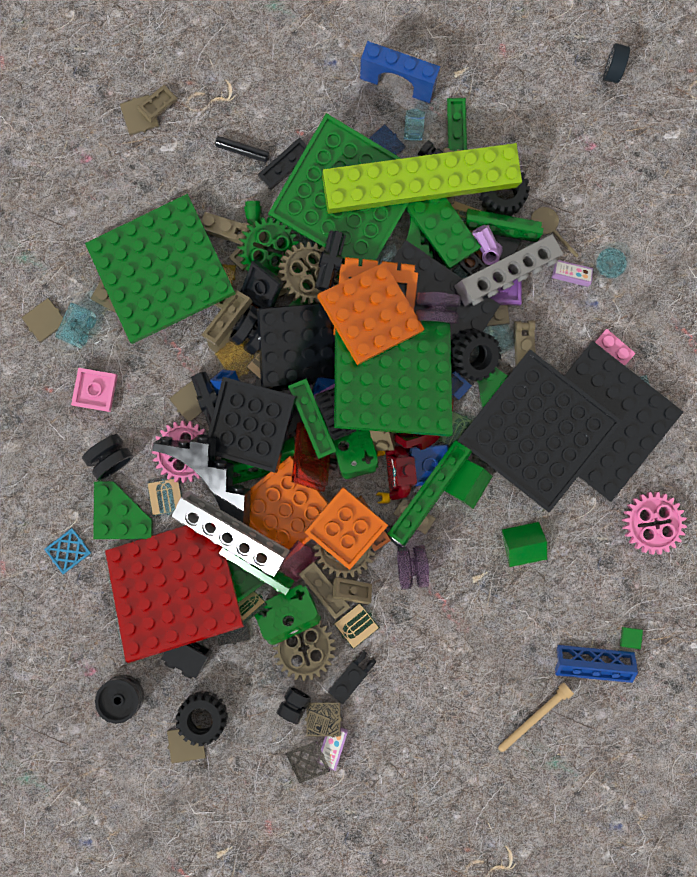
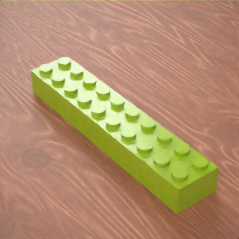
M517 143L323 169L322 171L328 214L517 188L522 183Z

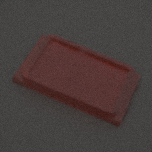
M298 422L291 482L324 492L325 486L328 485L330 455L318 459L304 424Z

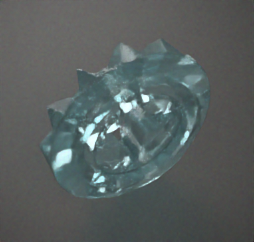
M615 248L603 250L596 259V268L599 270L600 275H604L607 278L620 276L627 266L625 255ZM612 258L613 263L616 266H613L609 270V264H607L606 262L610 261V259Z

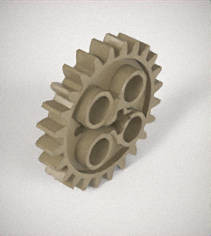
M302 242L299 243L298 248L293 245L291 251L287 250L285 252L286 256H282L281 261L283 263L278 265L280 269H283L277 273V275L283 276L281 280L285 285L282 290L288 289L287 296L293 294V301L301 298V304L305 300H307L308 304H312L313 300L315 303H320L317 295L323 292L315 288L320 269L318 267L320 256L325 249L324 247L318 249L317 243L313 247H311L310 242H307L305 247ZM308 258H313L316 264H311ZM292 267H298L300 273H295ZM335 278L333 286H335V284H338V278ZM302 283H307L310 286V290H306Z
M319 544L313 546V549L318 550L314 557L321 558L317 564L324 563L322 570L329 568L328 575L334 571L336 572V577H339L341 573L344 579H346L348 573L354 578L355 571L359 575L362 574L360 568L367 570L368 567L365 563L371 564L373 561L369 556H375V553L371 551L373 548L370 546L349 570L342 563L336 562V558L327 554L326 550Z
M322 621L302 632L305 645L310 647L307 650L310 666L306 664L305 653L300 651L303 645L299 634L295 635L298 639L295 647L289 646L288 639L273 647L274 650L278 651V654H275L273 657L280 658L276 665L283 664L281 672L288 670V677L295 674V680L302 676V680L306 681V677L309 675V678L313 680L314 674L321 677L320 670L327 672L326 664L332 666L329 658H335L331 654V651L336 650L335 647H331L335 639H329L333 633L325 632L328 628L327 625L322 628L320 627ZM310 631H315L317 634V638L313 642L307 640V634ZM319 650L322 657L319 661L315 662L312 660L311 654L313 651ZM296 655H300L303 659L302 664L298 667L293 664V658Z

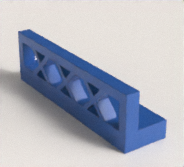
M557 645L558 662L555 667V675L633 683L638 674L635 652ZM562 652H569L573 658L563 659ZM588 654L593 660L586 661L581 655ZM608 656L612 662L605 663L600 657ZM630 658L631 665H625L620 659Z

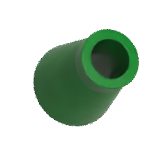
M246 201L244 211L247 223L253 227V220L260 223L262 206H260V201Z

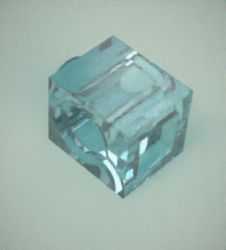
M419 109L406 110L404 139L422 141L425 111Z

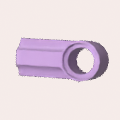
M482 225L473 231V236L481 246L483 262L487 265H492L499 261L503 248L497 243L489 225ZM489 252H494L496 256L491 255Z

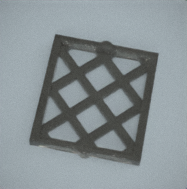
M317 741L286 753L299 784L330 772L325 755L322 753ZM314 747H316L319 755L313 753ZM303 752L309 754L307 760L301 757ZM291 756L297 758L296 764H294ZM311 756L318 758L316 764L310 761ZM300 760L306 763L305 768L298 766ZM320 760H322L325 768L319 766ZM308 765L315 767L313 772L307 770ZM297 769L303 771L302 777H300Z

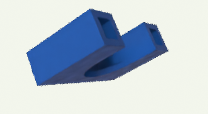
M367 41L361 57L360 79L378 85L382 73L399 75L413 85V98L430 103L436 88L440 66Z

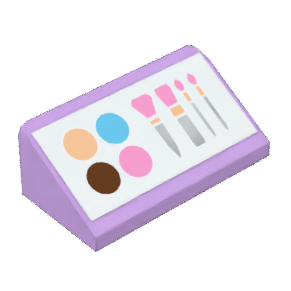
M558 260L554 265L552 278L588 287L592 282L593 268Z
M341 728L340 737L325 736L317 760L318 763L336 771L348 733L347 729Z

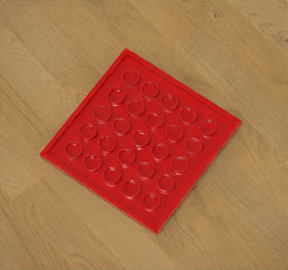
M186 525L153 535L148 539L137 540L105 550L123 651L127 663L244 627L228 560L219 554L222 549L221 545L213 543L211 539L196 533L194 529Z

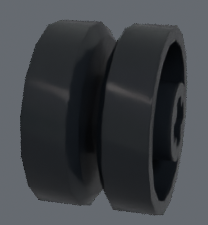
M250 305L245 313L241 315L229 337V341L237 346L244 342L243 349L251 355L255 354L259 349L257 308L253 305Z
M113 434L101 440L82 456V460L87 466H94L92 474L98 481L111 476L128 464L134 457L128 448H121L124 442L118 434Z
M115 676L104 683L97 691L95 697L96 711L106 722L113 724L124 723L131 719L141 708L144 700L143 688L139 681L132 676Z

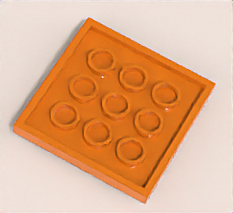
M385 262L317 295L357 365L425 330Z
M289 456L279 465L277 473L270 472L250 488L249 527L290 550L286 557L287 559L312 539L304 531L329 502L295 459Z

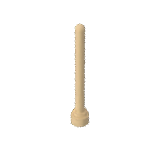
M564 682L558 686L559 689L556 691L557 694L499 745V751H506L562 699H569L574 693Z

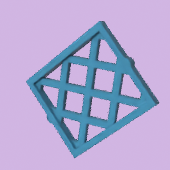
M73 528L44 549L62 574L68 572L91 554L83 539L79 537ZM69 534L68 540H62ZM72 534L77 537L78 541H71ZM61 542L68 543L67 550L60 549ZM56 543H58V547H57V548H51V547H53ZM71 543L77 544L76 551L70 550ZM80 544L83 545L86 552L79 551ZM50 550L57 551L56 558L52 556ZM60 551L66 552L65 559L59 558ZM69 553H76L75 560H68ZM84 554V556L78 560V555ZM58 561L65 562L64 569L61 568ZM68 562L73 563L71 566L67 568Z

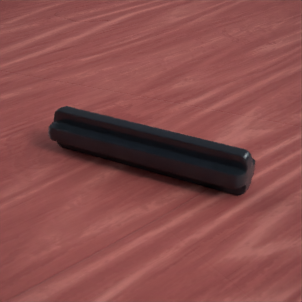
M221 136L216 138L215 146L265 163L269 159L268 151Z

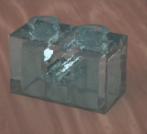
M71 302L55 337L81 349L82 345L84 346L88 341L90 328L92 329L96 324V314Z

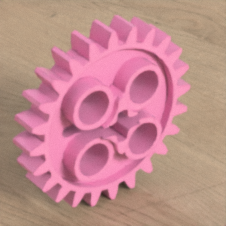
M181 421L180 426L177 422H173L174 428L166 425L167 432L160 430L163 436L172 437V440H181L185 434H190L191 440H193L197 435L205 434L206 429L199 431L200 425L198 424L193 428V422L189 421L187 426L185 421ZM152 451V454L157 455L153 461L159 462L156 469L163 468L161 475L168 473V480L174 476V482H178L181 478L182 483H186L187 478L190 482H194V476L198 479L201 478L186 464H184L182 470H178L176 467L178 459L175 458L170 462L169 459L172 456Z
M647 492L646 497L644 494H640V500L633 498L632 500L635 505H627L630 511H624V513L628 515V518L622 519V521L627 522V525L623 526L622 529H628L629 531L625 536L632 537L629 543L636 542L635 549L642 547L641 552L646 553L649 550V554L654 555L655 550L657 554L661 555L662 549L665 552H670L669 546L676 548L674 542H682L679 535H685L681 528H687L686 525L682 524V521H685L687 518L680 516L684 510L677 509L680 503L672 504L674 498L667 499V494H662L660 497L659 492H655L654 495L651 492ZM661 507L665 509V515L663 517L659 515V510ZM642 510L646 512V519L644 520L640 518ZM667 519L671 520L670 523L638 527V524L640 523H650L654 521H663ZM665 526L669 530L667 536H664L662 533V530ZM646 529L650 532L648 539H645L643 536V532Z

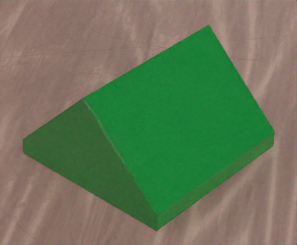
M466 460L445 489V492L474 509L493 476L483 467Z
M539 522L501 529L509 567L547 560V540Z

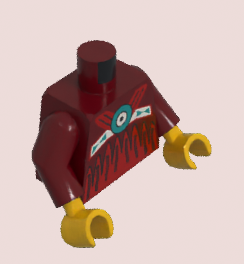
M395 446L394 450L377 452V457L386 454L390 491L389 493L378 492L376 496H382V500L377 502L378 504H388L390 500L408 497L412 487L417 484L415 458L408 455L402 446Z

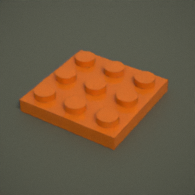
M342 487L307 527L304 533L350 570L387 528L388 524L346 488Z

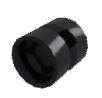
M289 687L284 696L285 701L281 702L276 713L291 723L299 724L304 714L302 710L307 708L311 697L299 689Z

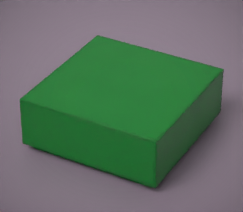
M622 627L620 646L641 649L643 630Z

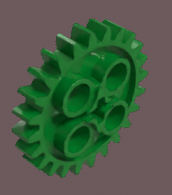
M261 217L260 223L253 220V227L247 225L248 232L242 231L245 238H239L238 240L243 242V245L237 246V248L243 252L239 253L238 256L244 257L241 264H248L245 268L248 271L252 261H254V252L259 250L261 255L257 260L277 276V273L283 270L278 267L280 263H283L281 261L282 256H286L285 252L287 250L291 251L292 246L298 244L299 241L293 240L296 234L290 233L291 228L286 227V225L277 220L273 221L272 217H268L267 222ZM261 232L266 233V238L264 241L259 240V235ZM282 237L284 240L283 245L278 247L277 240ZM256 242L267 247H272L274 249L281 250L284 252V254L281 255L272 251H267L265 249L253 246V243ZM274 256H277V257H278V262H277V264L272 265V264H271V259H272Z

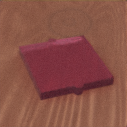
M298 540L291 547L280 570L283 574L297 582L301 578L299 573L315 562L318 557H314L315 553L311 551V548L309 546L306 547Z

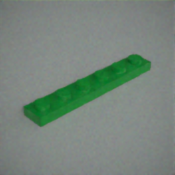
M456 440L453 442L388 532L390 537L403 546L407 544L471 455L472 451Z

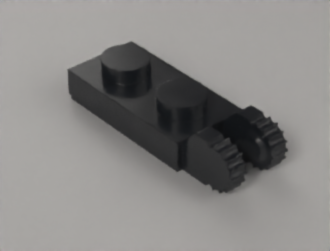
M362 651L356 660L350 663L328 690V693L342 705L376 663V660L372 659L364 669L359 666L367 655L365 651Z

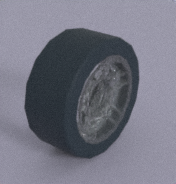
M618 43L613 45L604 71L603 79L605 81L617 84L620 82L629 59V46Z

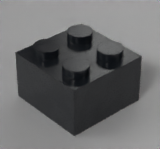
M194 642L165 651L161 660L165 661L164 664L172 669L176 667L181 670L182 675L190 679L194 677L196 679L213 651Z

